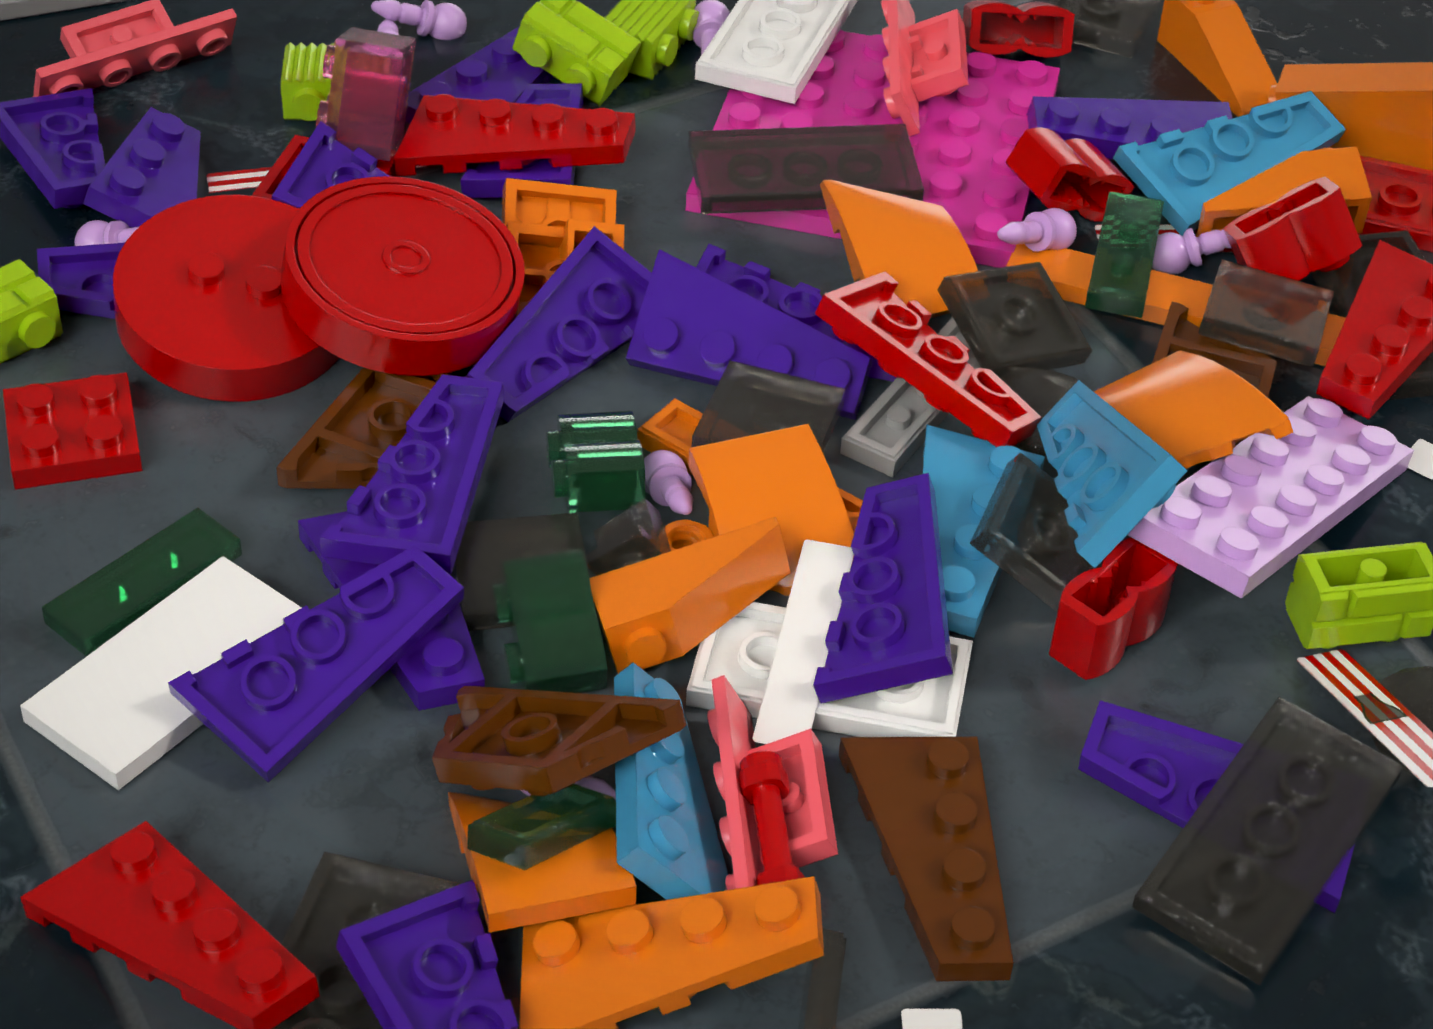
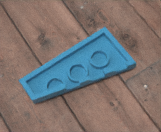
M1309 91L1253 107L1247 115L1233 119L1222 116L1208 120L1204 127L1181 133L1180 129L1160 134L1156 141L1138 146L1137 142H1132L1119 146L1113 159L1175 230L1183 236L1186 229L1192 228L1194 231L1198 228L1202 206L1206 201L1302 151L1318 150L1332 146L1340 140L1346 128L1313 92Z
M1080 380L1072 386L1037 424L1048 462L1058 472V476L1054 479L1057 491L1067 500L1069 506L1064 510L1067 522L1078 534V537L1074 540L1077 553L1094 568L1103 561L1151 509L1159 507L1170 498L1176 488V483L1187 472L1171 454Z
M926 425L922 474L929 473L935 490L949 631L974 638L1041 478L1045 456L1023 451L1013 446L995 447L987 440Z
M634 662L614 677L615 696L680 700L682 705L678 693L666 680L662 678L654 679ZM687 724L681 731L615 763L617 863L666 900L727 890L726 876L728 872Z

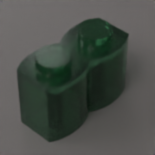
M632 410L557 415V430L546 431L547 461L552 473L554 498L565 497L568 513L644 509L645 463Z
M582 549L502 562L503 582L492 584V595L498 624L510 622L514 638L513 643L503 644L509 683L522 682L524 690L570 693L605 689L607 686L608 668Z

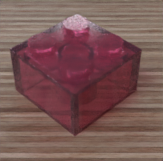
M351 27L335 39L334 45L328 44L323 63V78L331 79V87L327 101H320L316 127L322 121L336 131V140L352 151L360 147L376 159L390 161L396 154L404 136L417 38Z

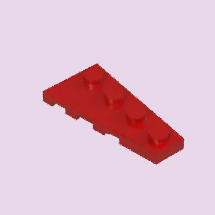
M448 94L423 95L394 157L396 176L416 175V166L443 165L444 174L467 172V163L499 161L500 170L522 169V166L530 164L536 159H549L552 167L625 163L636 132L635 113L616 112L608 108L582 109L561 107L553 103L536 105L507 102L503 99L479 100L456 98Z
M1381 240L1377 245L1321 374L1316 394L1368 420L1433 352V264Z
M886 271L823 295L815 315L832 326V331L837 337L845 342L856 344L877 359L878 365L886 373L894 377L903 378L922 392L925 400L931 406L952 414L971 428L975 438L987 440L995 447L1014 446L1032 436L1041 416L992 370L984 368L974 369L967 362L970 350L956 336L945 337L938 335L928 325L932 314L917 300L908 301L906 305L894 293L898 282Z
M144 821L20 897L27 918L44 927L53 922L70 932L72 942L93 953H96L100 948L125 960L129 972L150 983L155 978L169 983L180 990L182 1000L237 1029H272L320 997L316 975L147 821Z

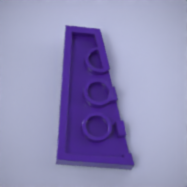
M660 249L658 250L626 355V360L631 366L854 420L857 419L872 367L871 357Z

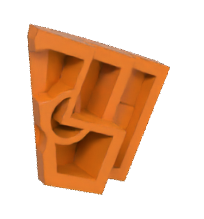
M506 178L502 194V222L517 241L525 265L524 284L516 317L594 226L624 250L625 225L616 224L617 190Z
M823 180L820 187L834 234H841L854 282L886 271L898 282L894 293L906 305L908 301L917 300L932 314L931 318L982 306L988 301L981 276L968 245L943 206L834 180Z
M1180 350L1093 391L1171 454L1185 469L1202 462L1212 461L1233 454L1235 443L1255 433L1273 435L1276 439L1293 433L1289 417L1248 381L1215 361Z
M809 424L689 448V468L709 507L708 528L712 530L714 537L776 517L780 526L791 573L769 590L779 592L784 596H790L805 540L851 547L854 531L833 474Z
M448 792L449 807L461 854L465 853L471 879L474 880L477 892L479 891L489 933L636 905L637 886L633 874L617 863L616 833L606 821L485 797Z

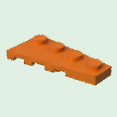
M815 877L626 906L523 926L519 1029H618L617 1022L659 1007L663 1016L692 1005L690 999L698 992L725 983L729 989L733 990L824 956L821 898Z

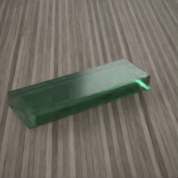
M1113 191L1109 192L1085 308L1142 318L1164 201Z
M196 508L42 606L44 622L87 657L222 556L231 562L242 555L240 538L201 509Z

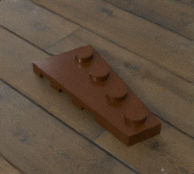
M841 737L838 756L846 774L851 773L859 790L857 800L867 822H873L882 843L881 855L890 876L896 875L904 893V908L936 981L1010 980L1013 956L978 737Z

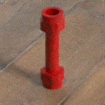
M772 751L751 753L740 762L739 782L741 794L750 805L754 806L764 872H761L756 877V885L805 878L803 873L792 862L782 800L789 795L790 788L787 773L783 769L782 759L779 754Z

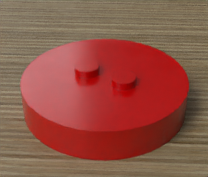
M367 177L331 186L317 193L299 208L287 230L280 284L284 303L291 317L308 337L325 350L345 361L374 371L406 376H427L467 368L476 364L516 318L524 284L525 265L519 245L509 229L496 215L472 198L453 189L428 181L405 177Z
M207 196L169 207L138 227L120 250L113 272L116 327L123 346L135 363L154 379L177 391L199 398L228 402L255 401L277 397L306 386L329 370L339 357L319 346L303 332L291 317L281 292L280 280L285 238L289 224L299 208L258 196Z

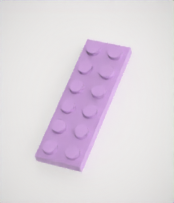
M1308 396L1284 412L1289 417L1293 433L1276 439L1273 435L1255 433L1247 437L1233 448V454L1215 459L1178 484L1170 498L1159 507L1151 509L1128 533V536L1239 598H1243L1406 471L1414 450L1398 442L1396 437L1388 430L1377 426H1366L1343 414L1342 409L1335 403L1324 399H1313Z

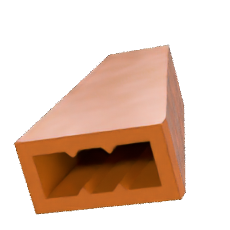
M1433 62L1286 64L1278 84L1271 85L1268 103L1312 91L1346 128L1340 140L1328 148L1357 147L1359 155L1433 171Z

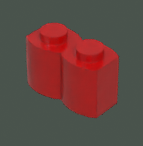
M999 0L971 1L964 5L963 10L966 45L979 52L993 55L1008 54L1021 49L1038 57L1051 58L1062 56L1072 51L1075 15L1064 8L1045 2H1029L1015 7Z
M1037 127L1025 130L1005 161L1007 166L1046 207L1060 208L1065 211L1077 210L1084 218L1091 221L1103 222L1114 219L1134 189L1133 184L1094 144L1083 139L1063 140L1055 131L1047 128Z
M1326 176L1307 182L1289 191L1274 203L1261 206L1243 214L1223 228L1246 285L1257 296L1280 297L1296 289L1299 281L1310 272L1316 270L1326 272L1340 268L1349 261L1350 255L1363 246L1340 187Z
M1132 537L1121 541L1104 558L1102 567L1079 574L1064 588L1060 598L1049 655L1084 680L1093 679L1109 672L1123 657L1126 646L1148 639L1162 625L1178 563Z

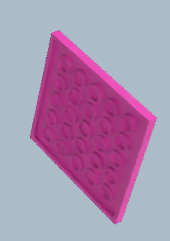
M840 29L795 104L732 88L729 89L687 190L686 211L842 239L840 233L834 234L820 187L823 180H834L943 206L960 230L975 263L1005 269L1016 245L1000 240L997 232L1010 222L1024 221L1031 190L1007 166L1005 161L1025 130L1029 129L1027 112L1032 97H1055L1060 68L1046 66L1041 62L1033 60L1022 62L998 58L982 52H966L969 85L960 87L946 96H934L920 101V133L909 136L901 117L893 119L885 102L883 90L889 87L890 84L883 66V58L889 56L883 36L880 34L869 36L846 32Z

